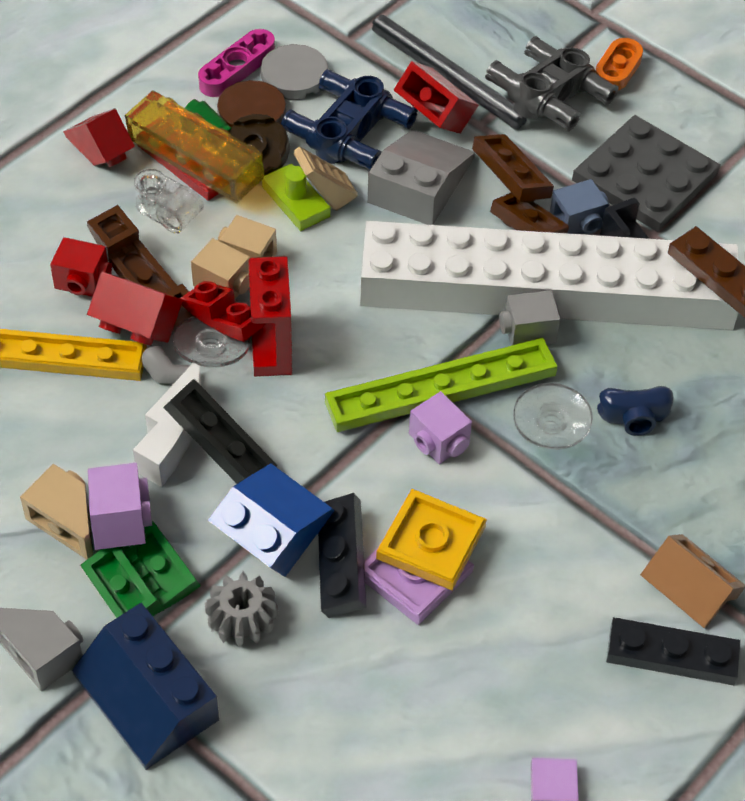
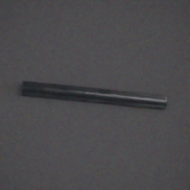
M380 14L373 20L372 30L412 59L436 70L472 100L514 129H519L522 125H525L527 118L516 113L513 108L514 103L387 16Z

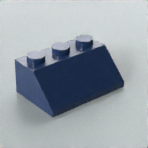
M139 603L106 624L72 670L75 678L145 770L219 721L216 694L142 603Z

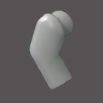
M150 346L142 354L143 366L157 383L174 384L190 367V365H173L160 346Z

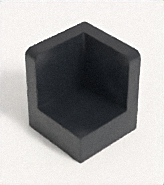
M631 198L605 208L600 236L649 239L636 222L640 205L638 200Z

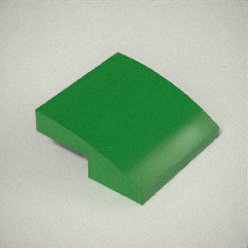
M152 521V526L144 527L145 544L100 549L80 565L116 618L139 603H142L149 613L155 616L201 586L154 521Z

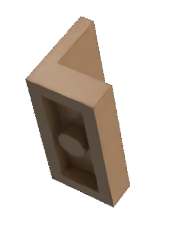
M683 534L668 536L640 574L703 628L708 627L726 601L737 599L745 589V584Z

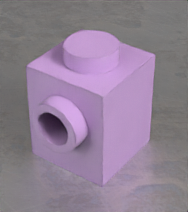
M440 391L410 411L409 435L414 439L416 446L422 453L429 454L438 464H441L451 456L457 457L467 449L470 443L472 421Z

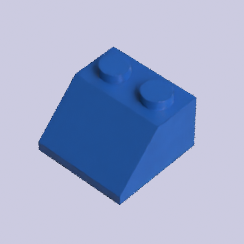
M270 463L234 485L208 521L268 567L286 577L335 510Z

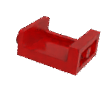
M288 257L250 258L252 323H267L252 335L254 377L292 375V328Z

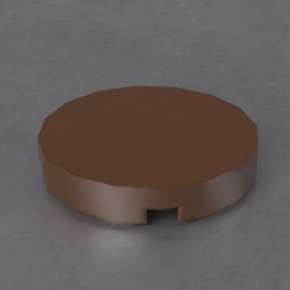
M253 80L237 82L227 87L219 96L217 114L230 127H233V122L239 118L251 114L268 115L281 125L282 119L286 114V102L283 94L275 86L266 82Z

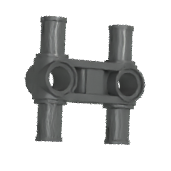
M534 36L528 42L526 49L529 50H525L524 54L540 64L526 73L517 74L501 64L500 61L495 60L486 71L488 74L485 75L486 80L493 82L508 92V97L514 102L513 108L520 116L529 119L548 117L566 131H571L577 125L581 112L563 102L578 92L585 91L602 101L603 104L609 105L616 97V92L619 89L617 85H613L595 73L594 67L589 64V55L583 50L573 47L557 50L540 40L537 36Z

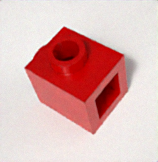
M63 237L50 263L54 289L68 291L75 295L93 297L101 271L112 274V263L108 262L106 246Z

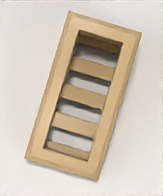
M300 146L294 150L295 153L293 154L305 175L333 210H339L358 196L345 172Z

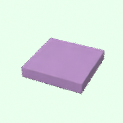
M377 549L364 560L365 583L417 625L427 618L473 572L474 564L468 560L452 591L376 559Z

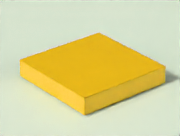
M411 489L378 547L376 559L453 591L486 527L487 519Z

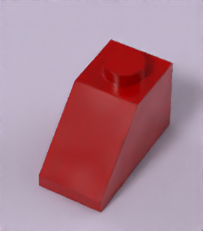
M116 108L91 116L63 131L66 138L94 166L107 163L108 167H112L127 159L125 152L135 147Z

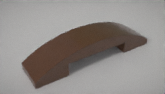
M119 205L87 221V227L96 243L106 246L108 262L112 263V268L119 277L177 298H181L189 292L183 283L178 286L139 240V230ZM182 305L172 332L196 319Z

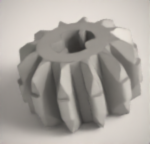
M243 571L239 576V580L233 581L229 576L225 575L223 586L212 585L210 590L211 598L207 599L205 603V613L209 617L208 626L211 632L219 631V638L223 643L235 637L236 644L241 647L244 643V638L249 637L258 644L261 639L260 632L271 633L273 619H276V616H278V605L275 602L274 590L272 587H264V581L261 579V576L248 581L247 575Z

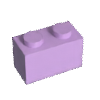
M137 463L88 468L90 520L95 550L145 544L144 527L152 526L147 478H139Z

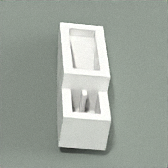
M194 362L145 414L148 434L133 449L134 460L138 466V474L160 487H163L177 469L192 440V437L163 407L193 379L201 385L200 366Z

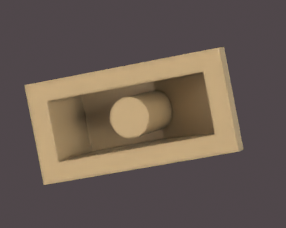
M52 464L20 496L25 519L83 558L89 559L93 556V544L86 484L77 473L71 470L66 472L57 465Z

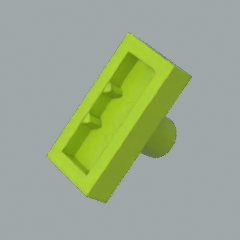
M291 163L262 177V188L300 232L331 217V207L307 181V176L301 166H294Z

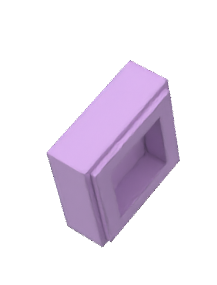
M532 758L531 801H578L577 760Z

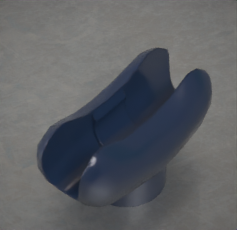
M657 386L643 390L607 388L599 394L600 403L597 405V410L604 421L624 425L626 433L633 436H641L650 433L655 428L656 422L663 421L670 415L674 399L673 392L666 386Z

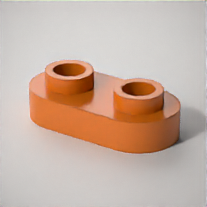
M630 38L614 40L598 62L595 73L613 85H617L618 90L623 89L641 64L643 47L639 42Z

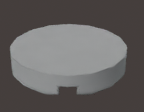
M298 44L279 46L270 51L262 60L261 79L263 82L275 86L285 99L306 98V94L313 92V95L321 91L319 89V80L323 72L328 69V64L325 57L318 50L309 46Z

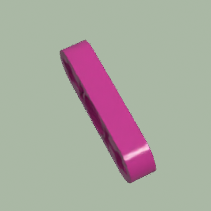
M265 29L252 30L205 64L198 72L200 91L209 97H219L227 87L243 81L260 68L264 57L275 49L274 35ZM232 60H243L246 62L239 66L229 64Z

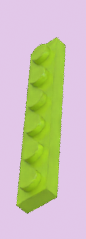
M539 338L325 393V405L337 433L410 414L412 409L440 391L452 402H457L556 376L558 366L544 338Z

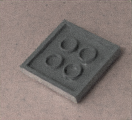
M634 115L573 170L572 181L580 183L592 179L598 189L606 194L609 203L612 205L636 198L640 203L637 220L659 232L718 175L721 164Z

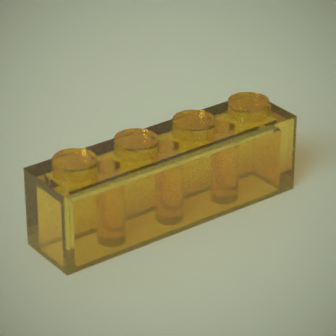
M152 90L125 114L127 131L133 142L235 203L242 200L264 178L263 156L256 147L250 144L247 145L233 137L227 130L219 129L204 120L201 115L188 111L170 97H164Z

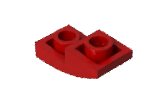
M203 281L197 284L194 289L180 298L183 300L181 305L200 321L218 332L242 342L267 324L252 323L251 307L245 303H236L233 289L217 285L211 281Z

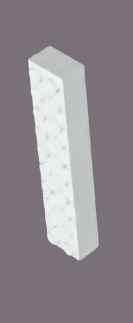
M366 221L360 306L500 315L501 311H505L507 295L552 290L560 319L733 330L738 316V312L668 254L669 245L674 240ZM718 243L738 260L737 244Z

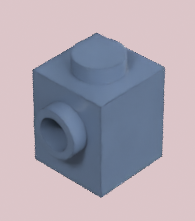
M590 179L553 190L550 213L569 225L567 234H591L601 229L605 208L609 207V201L606 194L600 191L594 181Z

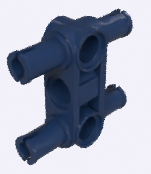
M326 69L319 80V89L339 98L320 119L313 121L290 109L284 115L281 125L285 128L286 132L306 140V144L311 149L316 150V156L328 163L335 164L350 160L370 171L382 151L365 145L360 141L383 118L404 126L406 129H410L416 121L418 110L415 107H410L393 99L390 92L384 89L383 82L377 77L362 76L350 80L330 69Z

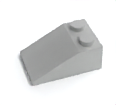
M411 130L385 148L369 171L367 203L426 225H433L475 158V152Z

